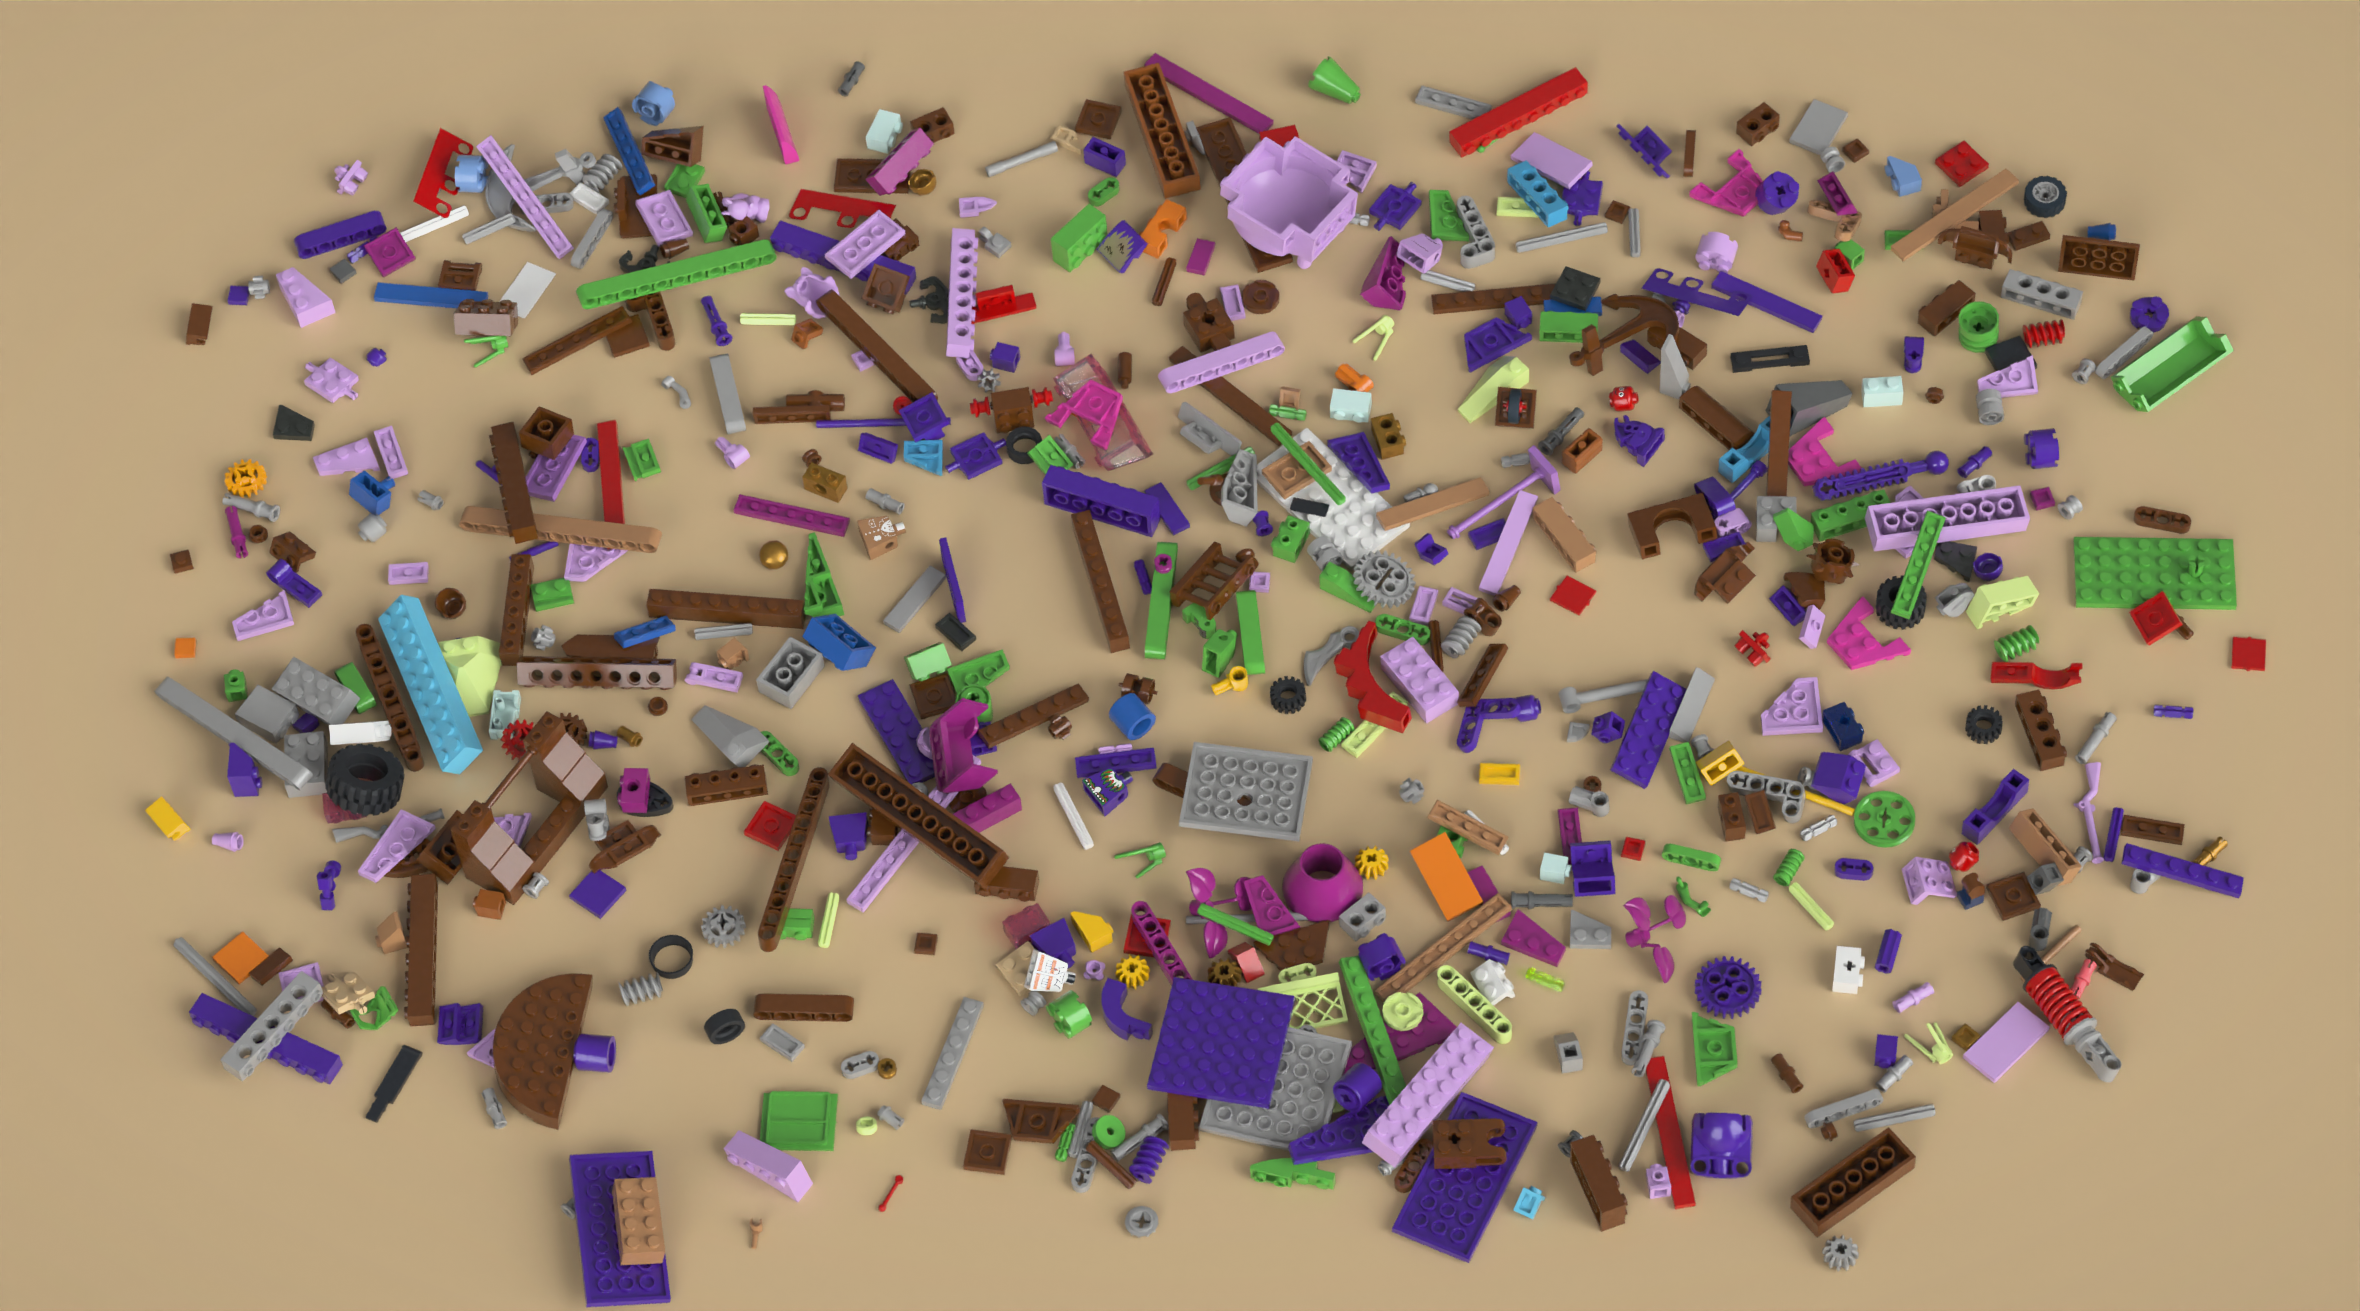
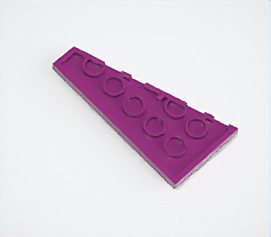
M1420 992L1415 996L1422 1002L1423 1017L1417 1027L1407 1031H1398L1389 1027L1384 1021L1397 1061L1423 1052L1432 1045L1444 1043L1457 1028ZM1365 1037L1351 1048L1344 1074L1357 1063L1366 1064L1373 1070L1376 1069Z

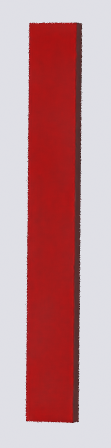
M616 420L597 423L604 522L625 524L618 426Z
M1665 1057L1650 1058L1645 1071L1650 1095L1652 1096L1660 1079L1668 1081L1669 1084L1670 1080ZM1670 1085L1655 1118L1665 1166H1667L1671 1183L1674 1208L1681 1209L1694 1207L1696 1202Z

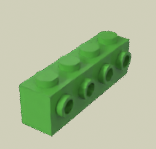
M1884 489L1873 491L1868 495L1854 497L1849 501L1816 510L1811 513V523L1814 525V532L1819 542L1828 538H1834L1867 527L1865 515L1868 506L1891 502Z

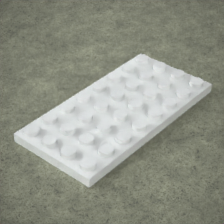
M1305 428L1293 439L1299 446L1310 441L1332 466V471L1327 473L1326 476L1345 495V503L1340 506L1337 505L1316 481L1284 500L1262 475L1263 468L1290 453L1284 445L1257 464V483L1293 517L1310 522V533L1315 538L1327 536L1333 543L1334 548L1342 555V563L1350 571L1354 569L1359 558H1362L1364 554L1368 555L1370 551L1375 554L1377 550L1383 548L1410 527V523L1384 531L1376 514L1377 512L1392 508V506L1377 492L1371 494L1334 452L1308 428ZM1293 498L1329 504L1326 517L1290 510Z

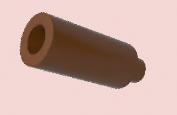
M1121 352L1118 355V383L1121 384L1122 389H1127L1128 384L1132 382V354Z

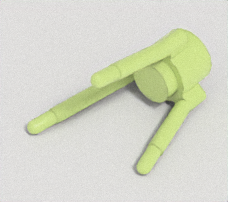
M1383 315L1375 324L1357 336L1352 342L1356 343L1374 329L1381 335L1383 333L1386 334L1373 358L1376 361L1389 336L1394 332L1391 329L1394 326L1393 320L1389 316Z
M1936 1022L1933 1024L1936 1032L1930 1023L1926 1024L1937 1043L1932 1047L1933 1053L1929 1052L1908 1034H1904V1037L1926 1054L1933 1063L1938 1061L1939 1064H1943L1953 1056Z

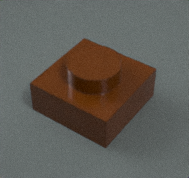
M189 549L170 554L175 574L194 569Z

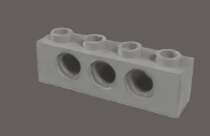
M2010 269L2002 286L2001 298L2074 320L2082 302L2083 291Z

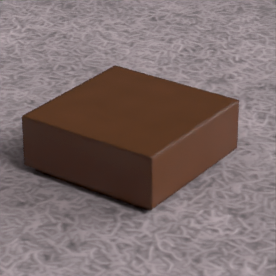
M1857 138L1844 146L1842 152L1855 163L1867 156L1869 149Z
M1613 200L1605 213V218L1622 224L1629 213L1630 206Z
M917 933L915 954L935 955L938 935Z
M1102 1085L1092 1099V1103L1110 1113L1121 1096L1120 1093Z

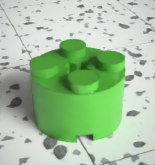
M1072 990L1064 993L1046 1006L1047 1012L1056 1021L1054 1023L1056 1030L1059 1033L1063 1032L1068 1039L1092 1025L1090 1023L1092 1022V1017L1084 1003L1076 1000L1079 996Z

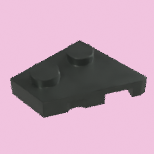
M279 405L273 437L280 440L312 441L315 427L314 421L283 405Z
M1950 541L1937 543L1934 560L1947 566L1952 572H1958L1964 576L1965 581L1970 582L1977 547Z

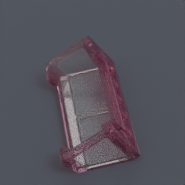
M1092 354L1053 378L1056 386H1054L1059 396L1063 395L1067 401L1073 397V393L1089 380H1093L1118 392L1105 369ZM1122 400L1108 449L1104 450L1093 445L1097 455L1094 459L1100 467L1104 466L1107 471L1153 455ZM1075 414L1087 437L1091 440L1100 426Z

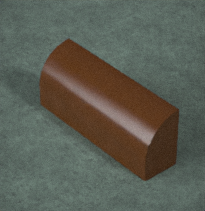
M1700 386L1690 388L1679 397V408L1728 450L1731 448L1735 450L1742 448L1754 436L1755 433Z

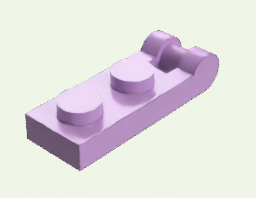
M692 662L689 667L690 673L686 675L685 682L690 685L698 684L737 693L743 679V673Z

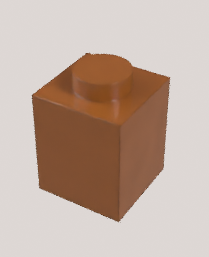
M480 889L478 896H475L473 901V907L476 910L477 916L501 920L506 905L504 894Z

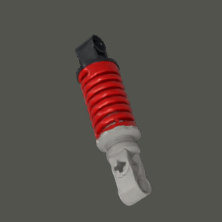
M2030 946L2021 947L2013 962V966L2025 980L2023 984L2024 991L2035 1000L2036 1005L2044 1012L2049 1022L2058 1030V1034L2064 1040L2063 1042L2066 1045H2075L2077 1052L2082 1054L2085 1061L2092 1067L2100 1080L2112 1082L2122 1064L2109 1045L2103 1040L2101 1033L2095 1030L2097 1020L2083 1006V1003L2078 1000V997L2074 995L2069 985L2064 982V978L2061 977L2054 964L2046 965L2034 948Z

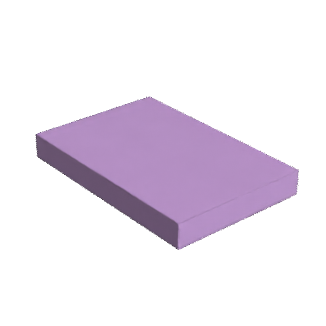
M670 190L636 200L635 205L658 247L664 241L685 239L693 236V231Z

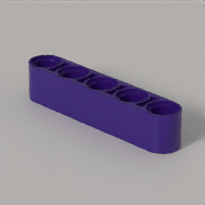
M371 211L300 234L295 237L294 244L299 257L307 259L370 239L373 236H379L386 231L387 227L381 212Z

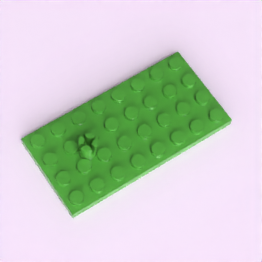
M2074 537L2076 608H2136L2163 591L2174 609L2236 610L2233 539Z

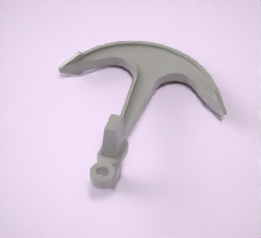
M514 144L509 145L503 150L510 161L513 156ZM564 149L555 153V157L560 164L558 168L524 180L532 191L562 176L569 177L578 185L580 182L583 183V176L585 175L583 167H593L596 163V158L592 153L585 152L579 159L573 157ZM491 168L487 177L485 195L491 212L496 218L512 213V207L516 200ZM515 215L516 222L508 226L521 231L536 232L537 230L524 219Z

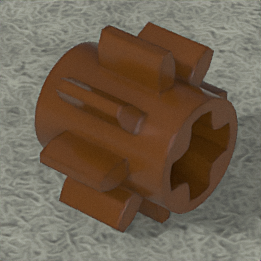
M1055 715L1049 719L1051 724L1047 728L1054 739L1059 737V739L1062 738L1064 740L1071 735L1069 731L1072 729V725L1067 717Z

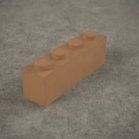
M1551 497L1533 507V519L1575 573L1595 563V554L1597 552L1594 545L1588 543L1583 531L1577 529L1573 518L1566 515L1560 502H1556Z
M2034 808L2019 811L2009 827L2011 832L2039 866L2051 863L2057 865L2064 879L2057 886L2071 883L2082 865Z

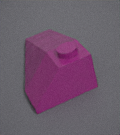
M1392 236L1387 239L1366 277L1360 295L1373 307L1401 310L1406 298V291L1403 290L1405 276L1402 275V268L1405 266V262L1397 257L1399 243Z

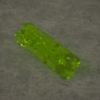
M1532 967L1528 968L1526 972V979L1536 980V983L1548 988L1554 987L1553 990L1562 992L1565 986L1564 980L1559 978L1556 980L1554 976L1541 971L1537 972V969Z

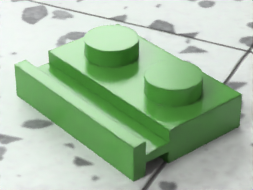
M677 164L666 182L664 190H670L672 194L687 198L691 186L698 185L704 175L705 167L697 164L692 167Z
M1050 435L1027 453L1044 475H1046L1050 465L1061 466L1066 470L1074 465Z
M649 438L631 444L630 447H622L635 481L638 478H646L661 472Z
M565 578L530 585L536 612L574 604L570 581L565 580Z

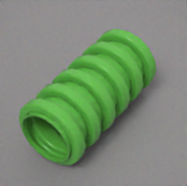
M1341 717L1340 721L1336 722V725H1333L1331 729L1327 730V733L1323 734V737L1319 738L1321 747L1328 752L1336 748L1337 744H1340L1350 732L1354 731L1352 722L1345 717Z
M1789 849L1788 854H1786L1785 859H1783L1773 876L1778 884L1782 886L1790 885V881H1792L1793 876H1795L1796 871H1798L1805 859L1802 852L1797 849Z

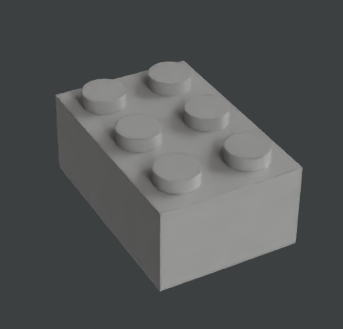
M789 637L756 679L758 691L792 709L824 668L822 653Z
M324 731L284 735V753L306 767L313 774L300 791L285 782L288 797L327 794L325 783L328 772V742Z

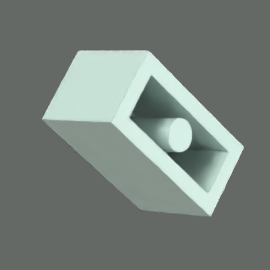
M879 109L866 135L867 149L886 154L889 153L891 147L895 146L897 134L901 133L903 128L900 114Z
M1902 377L1863 378L1861 391L1863 407L1902 405Z
M1333 388L1330 418L1368 423L1372 406V394Z

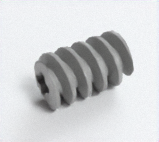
M603 154L592 169H589L587 174L583 176V183L599 193V189L603 190L605 188L604 185H608L609 180L614 178L613 174L617 175L618 170H621L623 166L614 156Z
M1468 616L1460 617L1449 632V635L1441 643L1442 650L1452 658H1458V655L1463 656L1465 650L1469 648V644L1473 643V638L1478 636L1477 632L1482 630L1481 626Z
M656 972V978H653L651 973L648 974L647 981L643 976H640L639 983L635 978H632L631 985L627 980L624 981L623 987L619 983L622 999L626 1006H629L630 999L634 1004H637L638 997L642 1002H645L646 995L650 1000H653L654 993L658 998H661L663 991L658 972Z

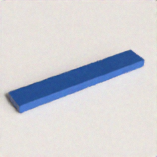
M617 107L605 115L603 119L634 187L641 196L654 187L655 183L624 115Z
M378 282L374 300L376 302L457 309L460 302L465 299L482 302V300L488 299L489 295L488 292Z

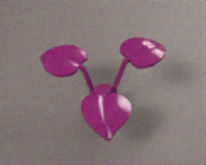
M1194 868L1186 871L1192 894L1196 899L1192 900L1189 904V911L1193 916H1201L1197 913L1201 903L1214 908L1213 905L1238 901L1240 910H1252L1243 882L1249 880V877H1241L1236 881L1234 892L1237 897L1211 902L1208 899L1212 897L1211 891L1216 886L1212 872L1205 868ZM1201 916V919L1209 920L1204 926V941L1208 957L1214 958L1227 945V931L1225 926Z
M1669 895L1664 901L1665 911L1669 918L1650 927L1651 921L1649 918L1651 912L1648 904L1643 898H1633L1623 906L1629 911L1638 928L1626 933V942L1631 948L1641 945V948L1653 947V957L1665 984L1674 972V960L1666 947L1661 948L1659 944L1647 943L1650 940L1649 931L1672 921L1676 929L1682 928L1686 923L1685 911L1678 899L1673 895Z

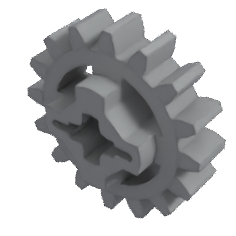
M721 905L720 910L714 907L713 913L707 912L708 918L702 919L704 925H701L704 939H708L709 944L714 942L717 948L720 944H723V947L726 948L728 943L734 946V940L741 941L740 935H745L744 928H746L743 914L740 915L738 909L733 911L732 906L725 909Z

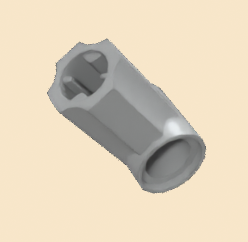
M1577 786L1570 793V804L1590 810L1597 817H1604L1609 813V798L1606 793L1601 791L1594 793Z
M2135 869L2130 888L2135 893L2143 894L2161 876Z

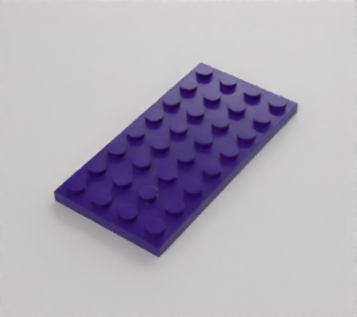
M1461 1092L1447 1120L1502 1119L1505 1122L1506 1128L1504 1134L1500 1137L1491 1138L1488 1143L1492 1146L1504 1148L1507 1160L1502 1165L1434 1169L1433 1147L1392 1227V1232L1469 1263L1538 1126V1122Z
M638 1151L570 1155L569 1164L586 1307L670 1303L671 1295L665 1254L662 1263L620 1264L612 1189L615 1179L656 1177L653 1152Z

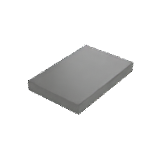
M1814 99L1792 134L1789 143L1821 155L1831 145L1848 117V112Z

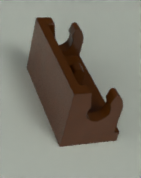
M192 303L186 334V345H205V340L208 338L213 306Z

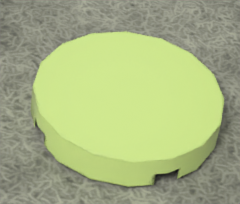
M1396 992L1390 995L1383 1004V1019L1394 1030H1411L1422 1021V1002L1412 993Z

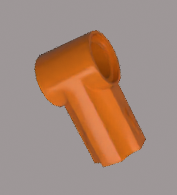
M1342 364L1335 372V377L1345 384L1349 390L1369 392L1374 388L1372 380L1367 375H1360L1348 364Z

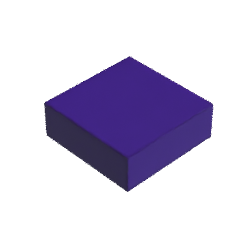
M230 286L228 304L247 305L250 294L249 286Z

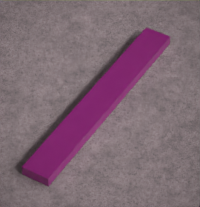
M1154 53L1144 64V66L1159 63L1165 81L1258 134L1259 132L1269 130L1274 124L1273 119L1157 53Z

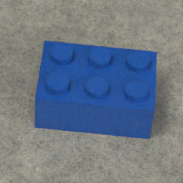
M837 614L812 617L802 636L811 647L816 648L822 653L824 658L833 662L835 667L841 671L867 667L876 649L874 645Z

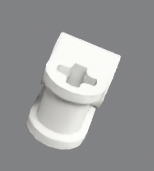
M1983 475L1959 483L1957 490L1959 493L1996 489V480L1991 475Z

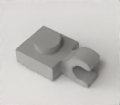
M984 226L979 230L981 234L979 238L985 242V249L997 258H1000L1012 247L1011 242L998 232L993 236Z

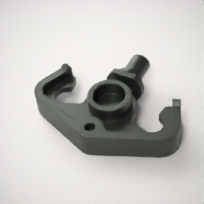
M652 245L651 250L644 254L645 258L639 260L637 265H627V262L633 259L631 251L628 250L619 259L621 270L625 273H631L655 267V262L658 260L657 252L659 247Z
M935 276L921 280V290L928 289L930 285H934L936 291L929 293L926 297L922 295L917 300H910V307H920L924 310L927 305L930 310L941 309L944 314L932 313L930 322L947 323L949 289Z

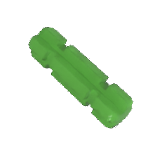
M1271 404L1269 407V413L1272 416L1279 415V417L1289 419L1297 418V420L1301 421L1306 419L1307 412L1304 409L1296 410V408L1278 407L1275 404Z
M1070 1123L1061 1135L1058 1149L1055 1153L1057 1161L1064 1162L1067 1159V1152L1076 1127L1073 1123Z

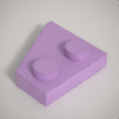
M1342 150L1337 162L1350 169L1349 182L1359 192L1363 193L1377 167V162Z

